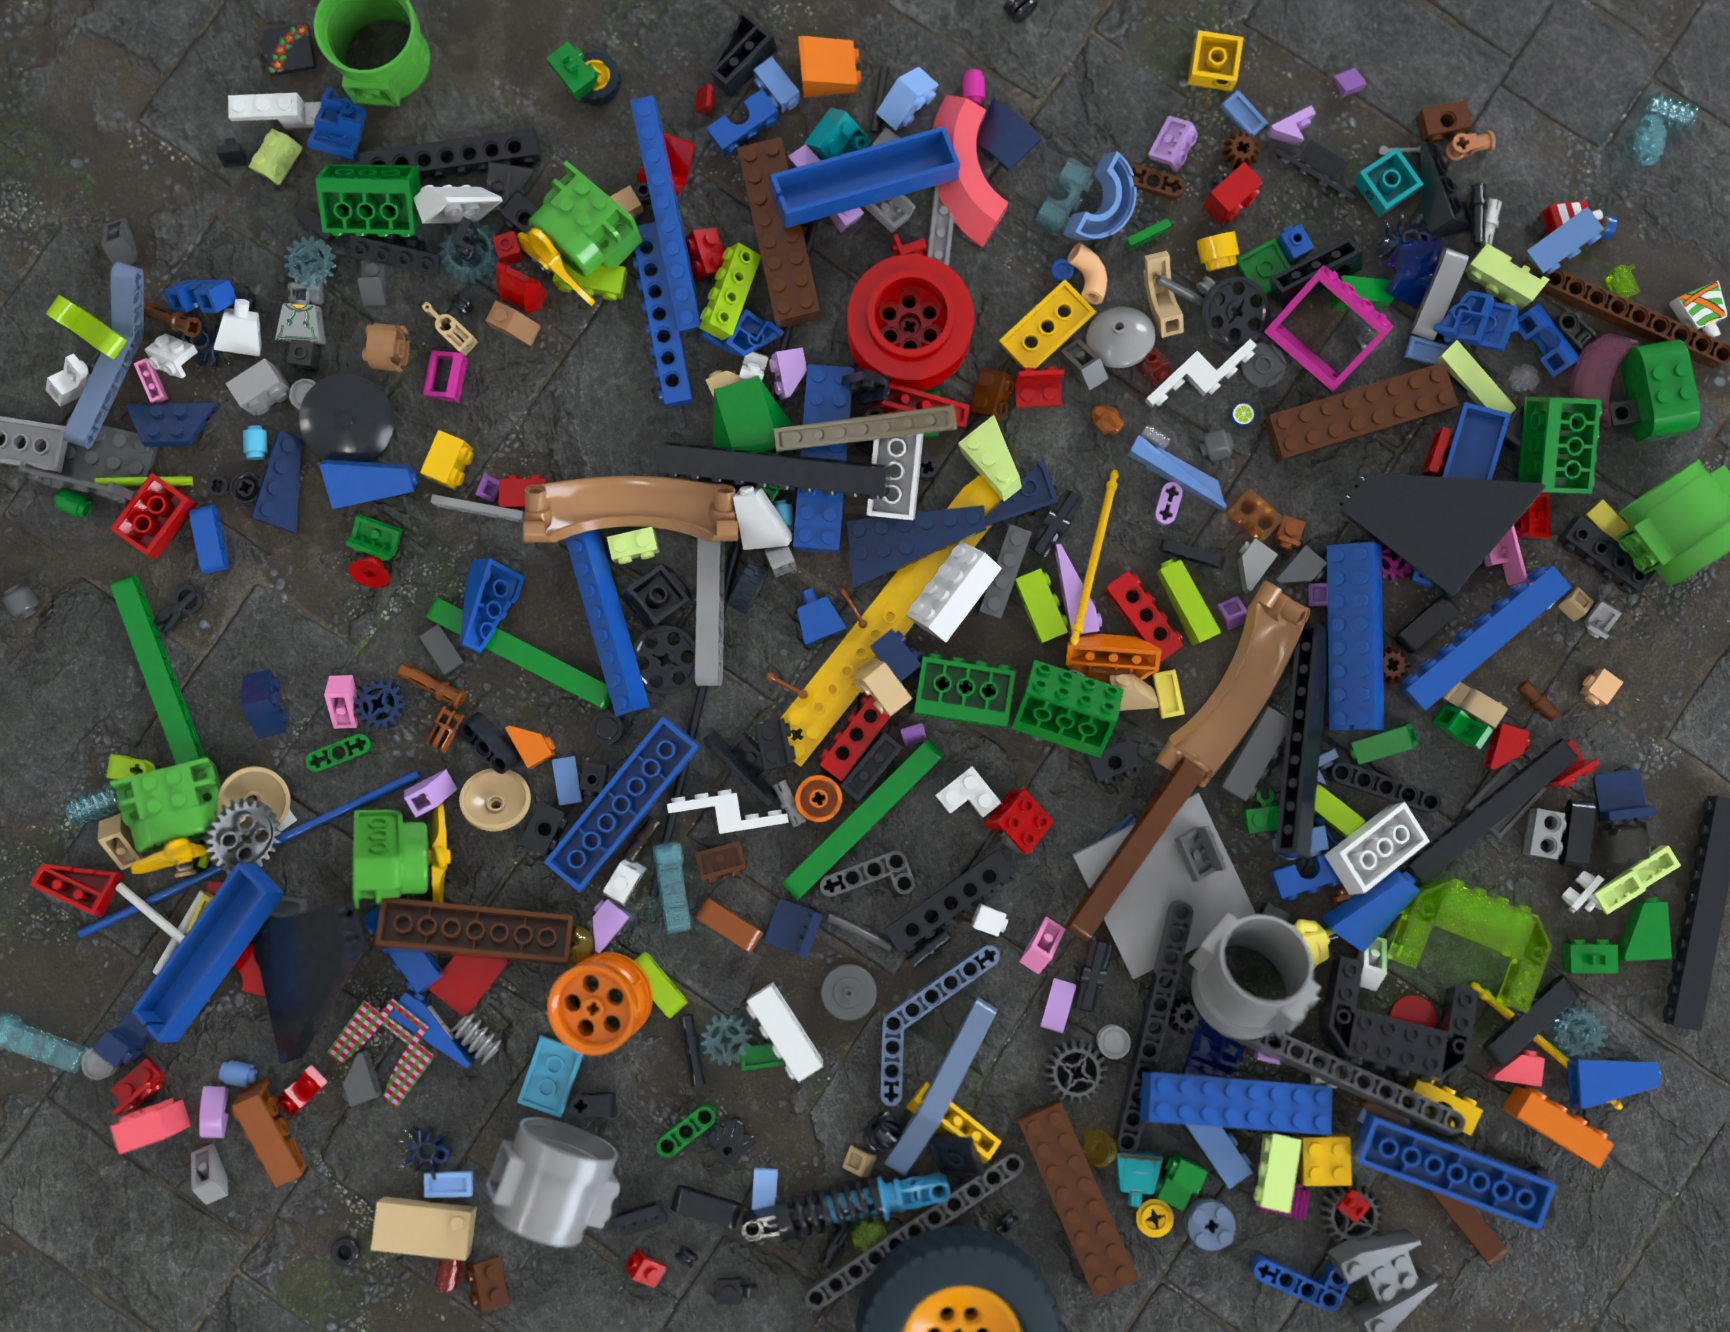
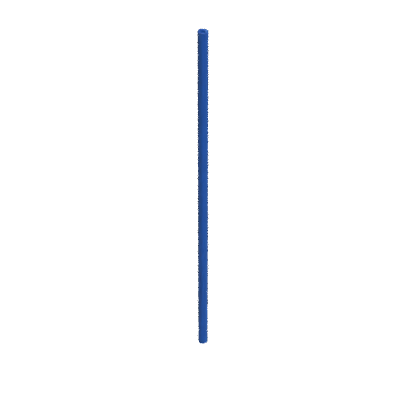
M416 770L276 836L280 843L273 844L272 847L281 845L421 779V776ZM214 865L142 900L151 906L224 870ZM133 904L77 930L78 936L80 938L86 937L140 910Z

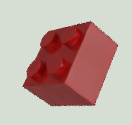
M1244 162L1210 192L1203 207L1220 226L1226 221L1231 223L1244 207L1248 208L1256 200V197L1261 192L1259 188L1263 181Z

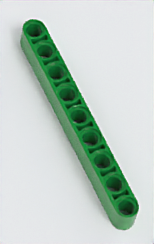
M132 574L112 582V593L176 765L206 758L138 577Z
M435 597L425 617L461 635L463 610ZM495 628V633L485 646L486 649L606 711L611 703L605 683L498 628Z
M927 739L781 885L798 901L944 754Z

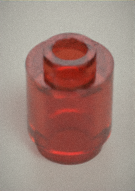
M442 1258L439 1261L434 1283L438 1287V1291L451 1293L452 1290L458 1288L462 1270L461 1260Z

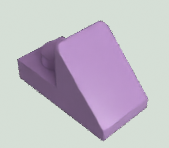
M1312 105L1271 125L1267 132L1268 137L1297 147L1300 146L1304 140L1300 130L1309 126L1316 114Z

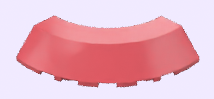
M946 95L939 107L932 129L945 127L961 165L957 180L934 187L939 189L938 197L943 206L948 208V215L950 216V212L952 213L954 222L958 225L960 231L983 248L1005 214L1009 202L1000 197L988 184L978 163L976 138L985 119L986 110L967 98Z

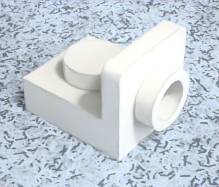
M756 352L745 356L739 377L749 379L759 376L762 380L768 356Z

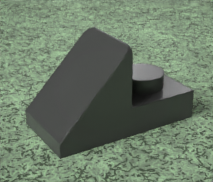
M361 260L362 277L358 278V285L363 306H387L386 265Z

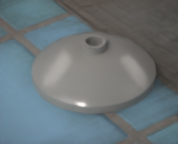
M1131 307L1111 308L1099 314L1091 322L1086 335L1087 346L1101 358L1105 366L1112 368L1130 367L1144 360L1152 351L1155 344V328L1150 318L1138 309Z

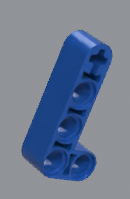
M1262 1255L1253 1257L1249 1265L1251 1272L1259 1281L1326 1311H1335L1339 1308L1349 1285L1341 1276L1337 1280H1332V1275L1335 1272L1332 1262L1324 1267L1319 1280ZM1266 1266L1271 1271V1275L1265 1270L1259 1271L1258 1268ZM1282 1274H1289V1279L1285 1283L1279 1282ZM1305 1283H1310L1309 1291L1301 1292V1287ZM1332 1293L1331 1300L1323 1302L1324 1295Z

